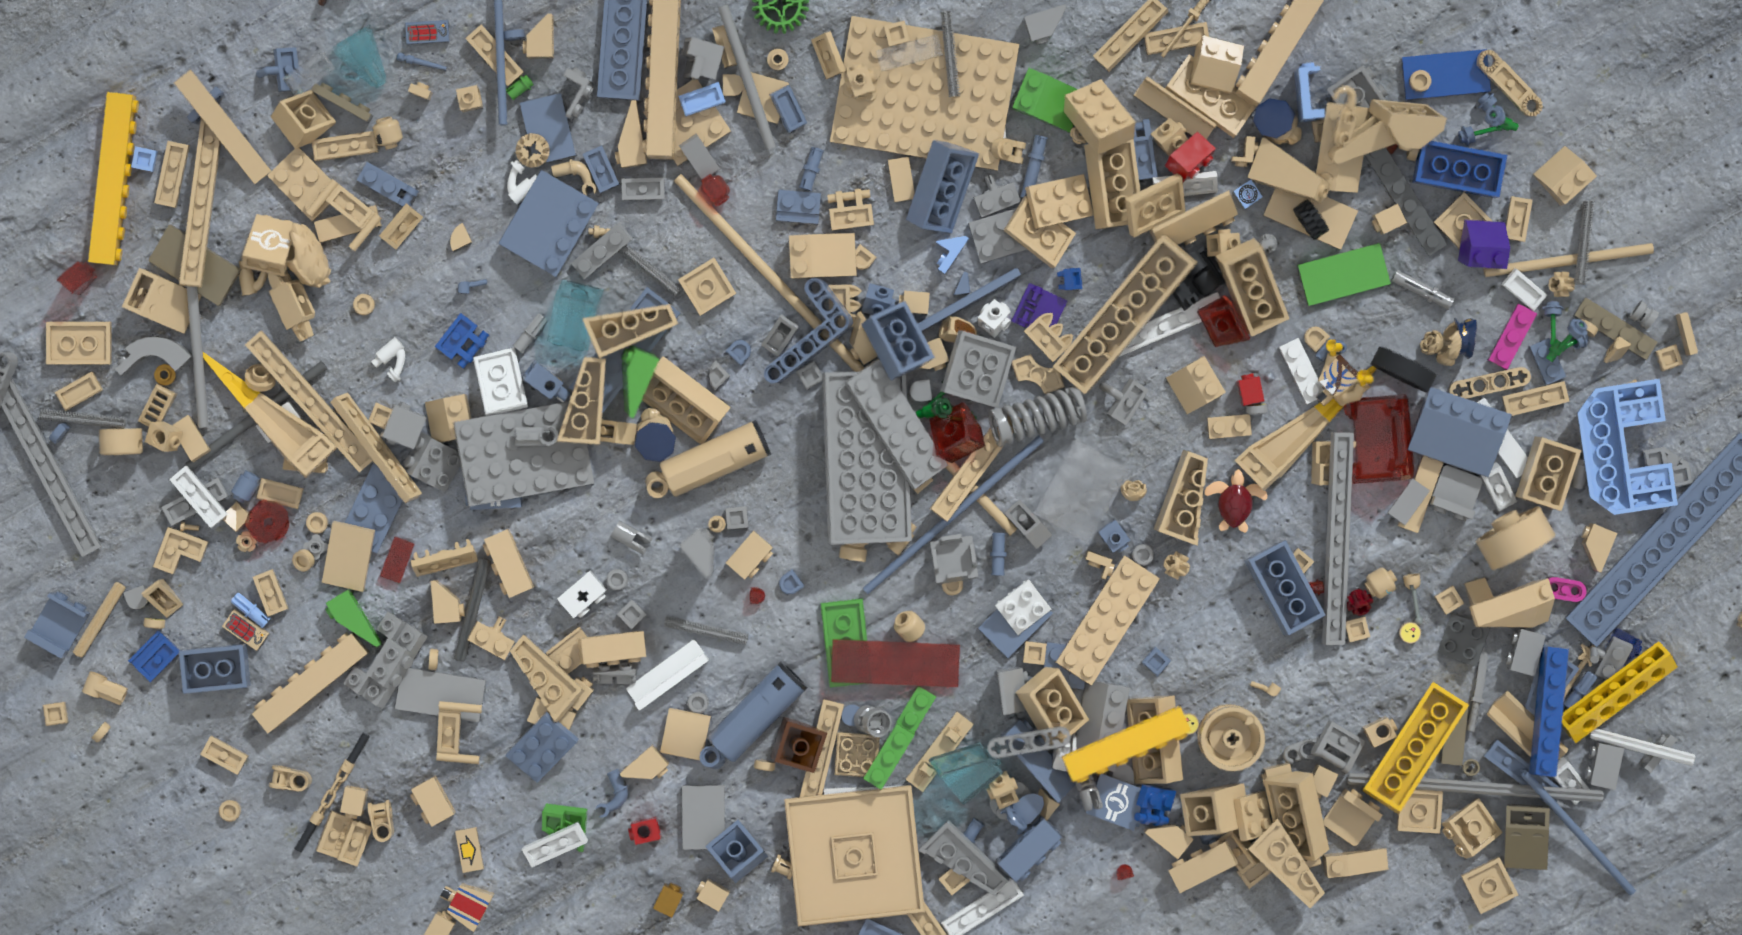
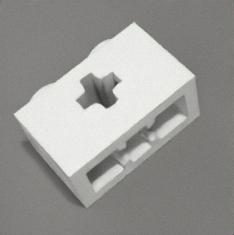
M589 571L557 600L573 618L577 615L581 618L590 610L588 606L592 602L598 604L606 597L604 592L607 589L592 571ZM579 591L583 593L587 591L589 593L587 595L588 601L584 599L580 601L578 599L580 597Z

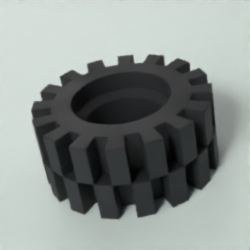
M1306 199L1293 208L1299 222L1313 240L1318 239L1329 231L1322 215L1310 200Z

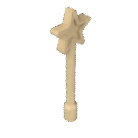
M1580 644L1583 653L1577 659H1582L1578 666V672L1565 688L1564 698L1586 663L1588 666H1592L1590 649L1595 647L1594 645L1588 648L1584 644Z

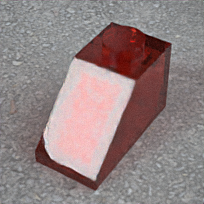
M77 261L56 280L72 294L82 295L98 276L94 273L95 268L88 262L83 264Z

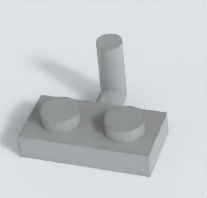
M1129 378L1121 392L1104 382L1099 386L1100 390L1116 399L1107 414L1124 425L1128 424L1148 392L1147 388Z
M1613 636L1605 651L1592 647L1590 649V661L1594 664L1598 663L1594 670V675L1607 680L1621 670L1633 649V645Z

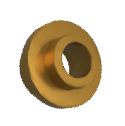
M162 364L156 368L154 378L160 385H170L176 378V372L170 365ZM163 371L168 372V377L166 379H163L161 377V373Z

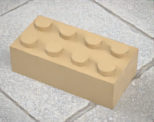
M1254 238L1215 256L1242 326L1251 337L1290 319L1264 250Z

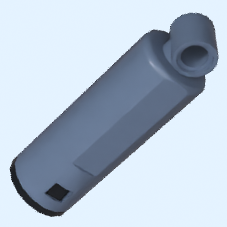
M780 661L708 735L712 745L705 747L700 752L701 763L710 769H719L724 765L725 758L735 762L808 688L807 685L793 670ZM715 752L716 760L710 763L709 756Z

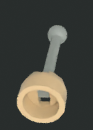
M1420 574L1403 576L1405 587L1412 591L1416 616L1414 622L1417 625H1421L1423 620L1419 614L1416 589L1420 586L1421 582Z

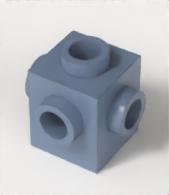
M870 283L862 312L875 315L893 307L896 299H892L894 290Z

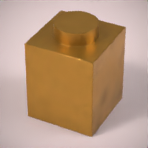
M671 882L669 885L665 883L653 909L672 918L684 892L680 891L681 887Z

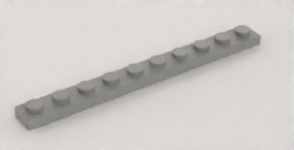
M12 378L1 406L80 555L84 557L98 550L102 545Z
M1331 432L1323 610L1325 616H1323L1322 644L1345 645L1354 433Z

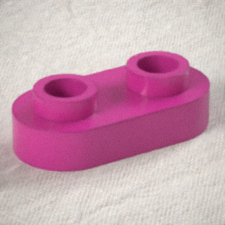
M1558 577L1548 578L1550 585L1556 584L1557 589L1553 591L1555 599L1579 602L1585 598L1587 591L1582 582ZM1573 587H1576L1578 589L1576 595H1572L1571 589Z

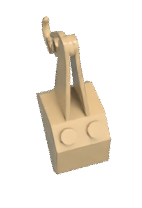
M1344 86L1337 89L1333 96V99L1336 100L1341 93H1347L1348 99L1338 114L1333 133L1335 146L1330 149L1328 156L1336 164H1341L1393 144L1399 145L1398 148L1405 151H1411V148L1421 149L1444 131L1447 118L1427 104L1372 99L1369 107V113L1372 117L1354 130L1357 119L1356 93L1351 87Z

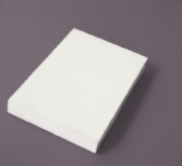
M515 347L474 357L486 416L528 407Z

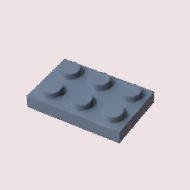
M546 711L510 748L505 756L538 783L579 739L559 721L554 722L551 715Z

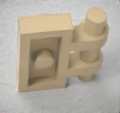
M859 188L854 189L855 191L844 193L842 191H835L836 194L827 195L828 203L837 202V208L829 209L832 231L874 225L872 205H863L862 199L870 198L869 189L861 190ZM856 200V206L844 207L843 201Z

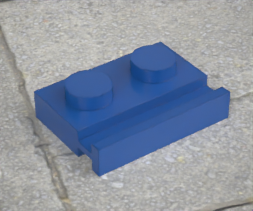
M158 630L128 661L149 682H152L174 660L181 650Z

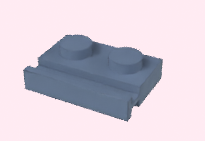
M778 190L776 221L818 224L821 193Z

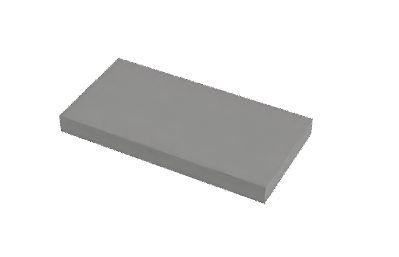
M408 668L398 686L395 709L439 716L440 701L482 705L486 680ZM461 712V720L480 722L481 713Z

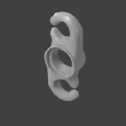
M1317 736L1315 739H1304L1288 745L1283 751L1284 760L1289 764L1294 762L1293 759L1288 757V753L1291 750L1296 752L1295 761L1297 762L1301 759L1314 758L1315 756L1312 754H1304L1303 746L1306 743H1311L1314 746L1320 736ZM1330 745L1324 748L1328 752L1332 749Z

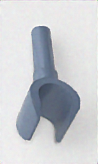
M487 279L474 282H460L458 284V293L469 294L470 287L486 285Z

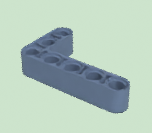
M811 278L805 284V291L826 321L765 368L764 377L768 382H783L852 327L853 319L824 280ZM815 282H818L821 286L817 294L812 291V285ZM828 299H831L833 302V308L830 311H827L824 305ZM840 316L846 319V324L842 328L837 324ZM824 329L829 331V338L826 341L821 338V332ZM807 342H810L813 346V350L809 354L804 350ZM790 355L796 358V364L793 367L788 364V357ZM774 368H777L780 372L776 380L771 376Z

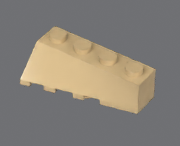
M670 304L582 318L598 358L678 324Z

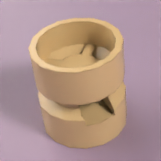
M869 543L844 544L840 547L839 558L866 562L867 549L864 547Z

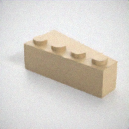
M1186 450L1182 451L1154 530L1198 546V531L1201 522L1200 514L1201 506L1203 505L1202 497L1208 458Z

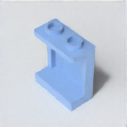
M1304 63L1294 71L1299 122L1317 121L1325 117L1324 109L1311 110L1308 75L1316 74L1320 71V66H1315L1314 63Z

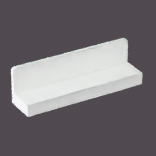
M692 640L638 679L636 683L627 687L626 690L640 711L709 661V658L698 643Z

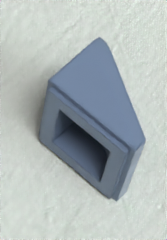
M963 272L954 295L969 294L970 284L967 272Z

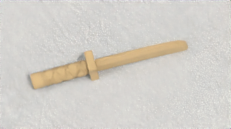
M1200 0L1193 9H1189L1187 14L1189 18L1161 54L1163 58L1193 19L1198 21L1202 9L1205 8L1210 0Z

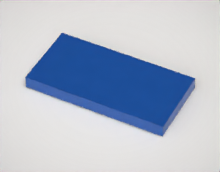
M1487 49L1402 57L1405 100L1491 92L1490 79L1479 69L1476 62L1479 53ZM1488 55L1484 56L1483 58V64H1485V66L1489 67ZM1418 70L1426 71L1431 77L1430 87L1423 92H1416L1409 85L1410 76Z

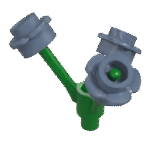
M1486 92L1479 98L1478 102L1480 104L1478 108H1482L1487 113L1485 121L1494 127L1473 131L1471 126H1462L1461 131H1458V137L1461 144L1464 143L1466 146H1469L1471 143H1475V136L1502 130L1517 131L1519 125L1506 117L1501 106H1494L1497 101L1494 93L1489 95Z
M1556 301L1547 302L1546 306L1542 307L1544 316L1551 317V346L1548 349L1550 352L1546 359L1552 363L1567 348L1571 346L1575 349L1587 347L1589 341L1588 332L1586 331L1587 325L1581 319H1572L1570 321V325L1567 327L1570 334L1562 342L1556 339L1555 317L1561 316L1564 309Z

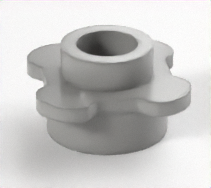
M314 534L309 542L304 543L303 549L310 551L314 559L317 560L324 551L328 550V544L321 539L319 534Z

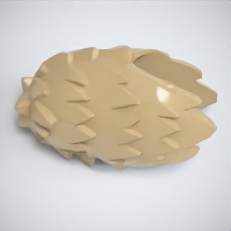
M293 223V231L290 232L293 243L286 260V266L297 276L299 282L304 285L320 288L330 283L329 275L331 269L329 268L328 259L324 254L321 243H319L315 234L307 226Z

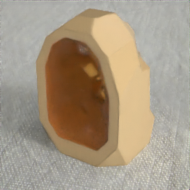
M949 316L943 320L939 328V337L946 342L955 343L958 330L977 335V330L970 322L959 317Z

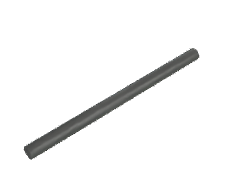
M320 361L302 376L310 383L328 368ZM283 389L272 397L271 400L281 405L291 396ZM248 415L208 445L211 450L209 453L195 462L187 461L186 465L193 471L256 422Z

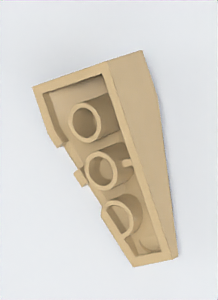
M1547 578L1532 581L1472 605L1469 608L1476 627L1533 628L1549 621L1555 597Z

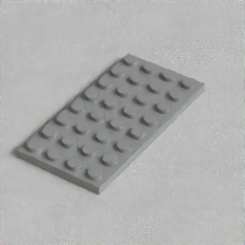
M858 372L822 373L828 544L912 541L910 485L844 383ZM905 374L894 379V381L907 399Z

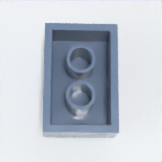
M906 301L871 316L861 324L891 381L926 365L935 358Z
M247 644L179 651L183 694L251 686Z
M1040 816L997 858V862L1015 882L1019 879L1023 881L1031 873L1029 870L1034 864L1038 866L1046 858L1045 853L1049 849L1053 851L1061 844L1060 839L1062 837L1048 820Z

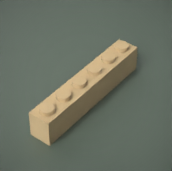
M1293 0L1290 6L1287 4L1284 6L1279 14L1282 16L1280 22H1274L1268 32L1271 34L1268 41L1263 40L1257 49L1260 54L1256 59L1253 57L1246 68L1249 70L1245 77L1241 75L1235 86L1238 89L1235 94L1256 107L1260 104L1324 0Z
M346 632L337 639L338 645L333 649L329 646L320 653L322 658L317 662L314 659L304 666L305 671L302 674L295 673L287 680L289 684L286 687L282 688L279 686L271 693L273 696L267 702L263 699L254 706L256 711L252 715L267 734L272 732L370 653L355 633L348 635Z

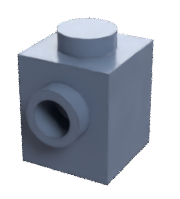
M1115 519L1097 531L1111 552L1117 551L1120 553L1129 547L1127 543L1131 540Z

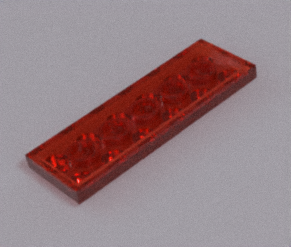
M832 639L831 682L958 687L960 645Z

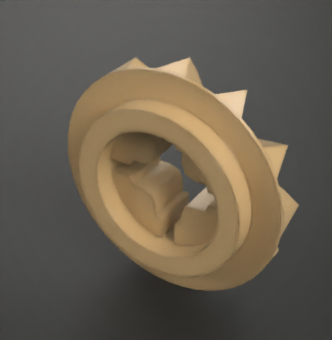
M529 133L522 136L517 142L515 153L520 163L534 168L546 162L549 157L550 148L544 137L539 134ZM536 142L535 149H537L538 152L541 153V155L538 153L533 154L530 157V159H528L529 151H527L524 148V146L532 147V145Z

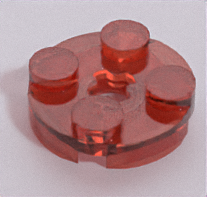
M267 500L259 501L250 510L245 521L250 535L261 543L278 541L283 538L289 529L290 523L286 509L275 501ZM271 517L272 524L263 526L264 520Z

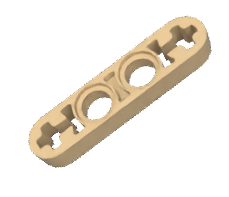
M1517 367L1451 383L1448 393L1458 396V394L1453 393L1456 385L1458 384L1460 388L1467 387L1466 382L1468 381L1469 390L1472 394L1468 395L1469 391L1461 392L1460 397L1465 399L1527 385L1531 379V374L1526 368ZM1518 371L1526 375L1522 383H1520V380H1512L1513 385L1510 386V378L1507 373L1510 372V377L1517 376ZM1498 375L1505 378V385L1501 388L1494 384V379ZM1476 380L1484 382L1485 388L1483 391L1477 392L1474 390L1473 384Z

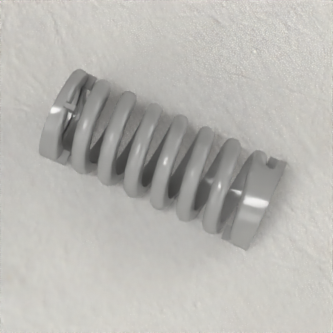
M1074 385L1065 388V392L1057 390L1054 395L1051 393L1045 394L1044 398L1037 396L1033 401L1026 399L1022 404L1014 403L1012 407L1006 405L1002 408L989 410L990 429L996 444L1002 447L1006 443H1013V435L1007 421V415L1011 418L1016 439L1018 441L1024 439L1018 411L1022 415L1023 426L1029 438L1034 437L1035 431L1029 416V408L1032 411L1037 432L1043 435L1045 433V425L1039 411V405L1043 409L1048 430L1054 432L1056 430V423L1050 409V402L1053 404L1058 426L1064 429L1067 422L1060 399L1064 402L1066 416L1072 426L1086 422L1087 413L1081 392Z

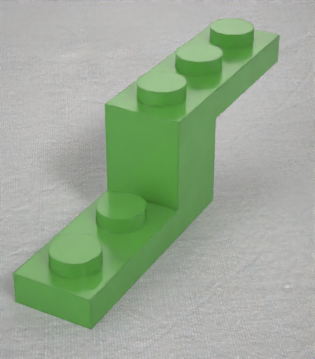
M919 685L917 686L886 737L884 745L865 774L864 780L882 790L915 736V731L934 702L935 695Z

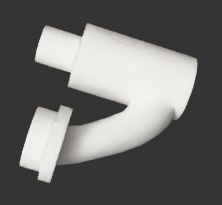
M516 159L514 162H511L513 166L508 177L507 190L511 199L519 205L525 198L537 175L535 174L530 179L526 178L516 186L518 172L522 174V171L525 170Z
M394 337L376 352L377 357L371 362L377 368L382 363L387 364L396 356L395 368L391 367L387 374L394 382L400 381V374L405 362V347Z

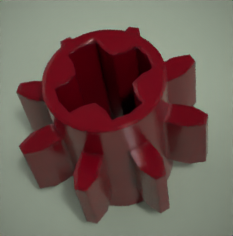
M1356 589L1347 596L1348 611L1353 612V615H1365L1372 609L1371 603H1373L1371 594H1367L1366 590Z

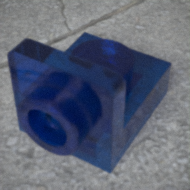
M1617 627L1606 645L1608 647L1613 636L1632 644L1633 649L1628 656L1629 659H1633L1634 656L1637 657L1642 650V640Z

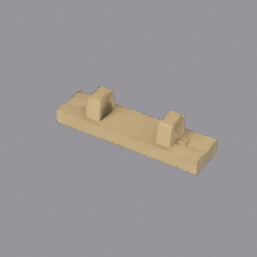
M956 711L907 776L906 780L923 792L974 724Z

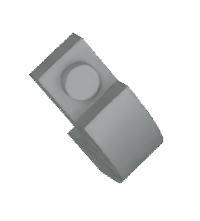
M143 338L125 348L130 356H123L117 362L119 366L115 370L121 376H125L142 359L149 356H158L164 359L174 371L179 372L192 360V354L181 344L167 338Z

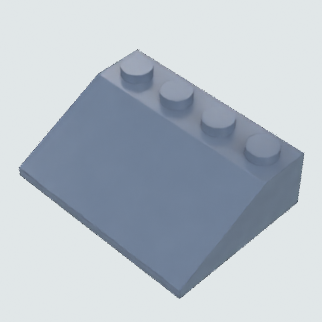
M540 170L498 244L556 277L599 203Z
M1431 387L1429 392L1425 394L1407 450L1488 478L1505 437L1512 414Z

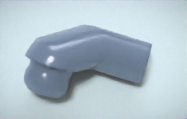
M1336 340V343H1341L1343 349L1337 353H1344L1347 350V345L1342 340ZM1326 342L1315 355L1322 362L1326 359L1329 352L1326 349Z

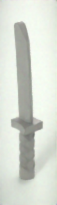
M1483 648L1478 662L1474 695L1470 698V701L1473 702L1466 730L1475 732L1480 703H1484L1482 695L1488 654L1485 648Z

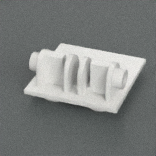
M1029 579L1023 581L1022 585L1013 589L1011 593H1008L1005 598L997 601L998 603L995 604L1017 635L1052 610Z

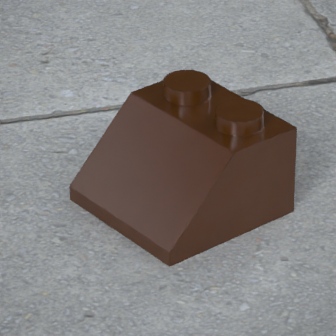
M783 717L770 757L774 762L815 773L827 732L806 723Z

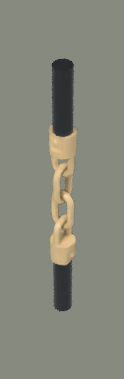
M363 732L350 755L342 763L335 782L322 798L319 809L312 814L309 820L310 823L295 846V850L303 851L316 827L324 819V812L333 803L337 790L353 770L355 761L370 738L366 733ZM342 771L346 773L344 778L339 777ZM328 794L333 795L328 804L324 802Z

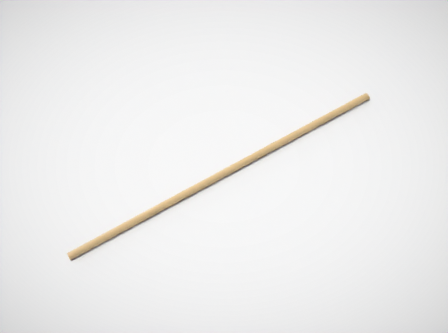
M680 174L674 182L813 329L822 324L817 316L690 182ZM827 329L821 332V337L825 341L829 338V331ZM838 339L829 345L854 372H860L865 368L858 360H855L852 353ZM933 440L948 464L945 468L954 476L960 467ZM975 484L969 493H973L978 486ZM985 494L976 500L1009 535H1012L1018 529Z

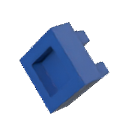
M1069 268L1057 272V277H1064L1065 282L1058 285L1059 289H1083L1081 268Z

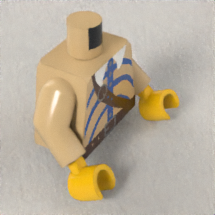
M1330 339L1326 342V349L1329 352L1327 353L1321 375L1318 378L1324 390L1316 398L1323 406L1332 399L1340 406H1344L1345 404L1359 401L1364 392L1370 388L1368 384L1373 382V377L1368 375L1369 371L1360 370L1358 372L1340 354L1337 355L1336 353L1340 352L1343 346L1341 343H1336V340Z

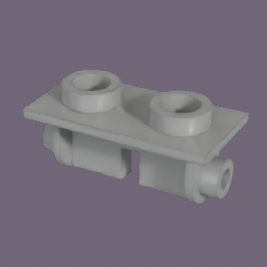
M599 662V666L593 668V681H597L598 684H613V677H617V684L632 685V683H636L637 664L622 662L616 665H607V662Z

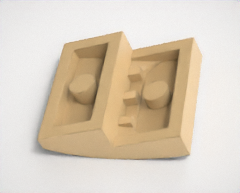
M669 708L660 753L700 760L699 756L702 749L705 748L711 716Z
M331 810L316 851L335 857L339 861L358 866L372 831V826Z

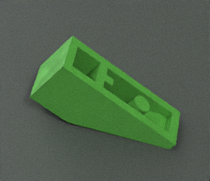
M350 589L326 602L327 608L325 610L331 619L335 618L336 622L376 647L383 644Z

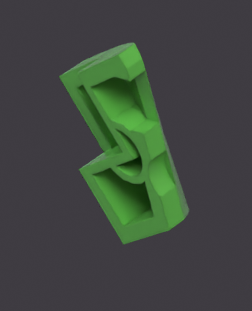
M546 803L542 811V831L550 835L578 822L586 835L588 809ZM584 845L579 846L577 851L583 852Z

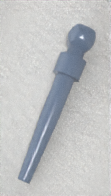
M398 53L396 57L398 61L404 60L409 64L414 63L445 71L447 69L445 66L414 58L412 55L406 56L404 53Z

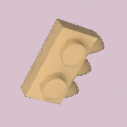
M828 285L849 314L862 307L858 301L850 299L862 292L857 286ZM829 299L830 311L833 308V302L831 299ZM850 314L851 317H852V319H853V325H852V327H853V326H854L855 319H856V315ZM840 316L837 320L840 328L846 324V319L843 316Z
M1045 313L1039 316L1024 332L1054 362L1069 348L1073 335L1067 334L1059 338L1063 324H1054L1049 327L1053 319V313Z

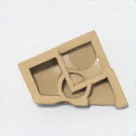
M1331 441L1312 442L1311 484L1329 485ZM1354 441V443H1353V448L1356 447V442H1355V441Z

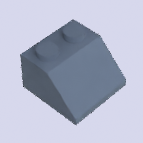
M739 820L735 821L705 846L735 883L768 857Z

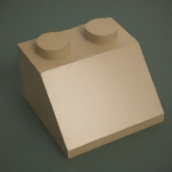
M1203 36L1195 47L1190 84L1231 94L1242 64L1244 46Z
M311 90L280 101L271 115L273 121L295 149L312 143L336 123L335 119Z
M1566 146L1561 148L1532 174L1560 206L1566 205L1597 177L1589 166Z
M1205 356L1198 358L1166 377L1186 414L1226 393Z
M467 394L425 402L431 437L439 442L456 440L453 422L472 419Z

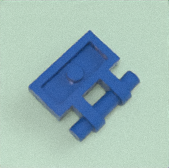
M460 313L435 347L451 360L458 353L462 358L457 364L464 369L468 363L474 360L473 356L480 347L483 348L485 346V341L490 335L484 330L479 336L475 335L473 332L478 325ZM468 339H471L473 344L467 351L463 350L462 346Z
M1142 785L1136 805L1141 807L1140 813L1135 814L1134 819L1146 825L1150 823L1154 826L1168 825L1169 818L1164 816V812L1171 811L1177 791L1169 788Z

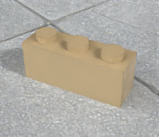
M510 529L484 539L485 544H483L486 555H491L494 563L491 566L495 575H499L502 580L500 588L504 595L508 594L510 598L534 588Z
M644 631L577 638L580 664H586V668L598 667L599 662H607V665L620 664V660L628 659V663L640 662V657H646Z
M1219 839L1209 845L1211 849L1205 852L1202 849L1190 854L1191 859L1184 862L1182 858L1171 864L1173 868L1168 871L1179 893L1238 864L1227 840L1222 843Z

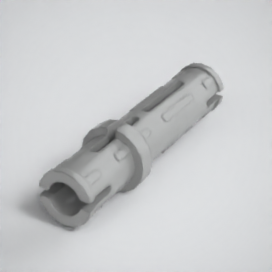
M1399 270L1395 272L1391 282L1427 299V302H1433L1446 310L1450 309L1454 298L1438 291L1437 287L1434 286L1432 288ZM1405 280L1408 281V282H1410V283H1412V284H1414V285H1416V286H1418V287H1420L1421 290L1418 289V288H1416V287H1414V286H1412V285H1410V284H1408V283H1406ZM1425 290L1428 291V292H1430L1431 294L1436 295L1437 297L1441 298V300L1438 299V298H1436V297H1434V296H1432V295H1430V294H1428V293H1426Z

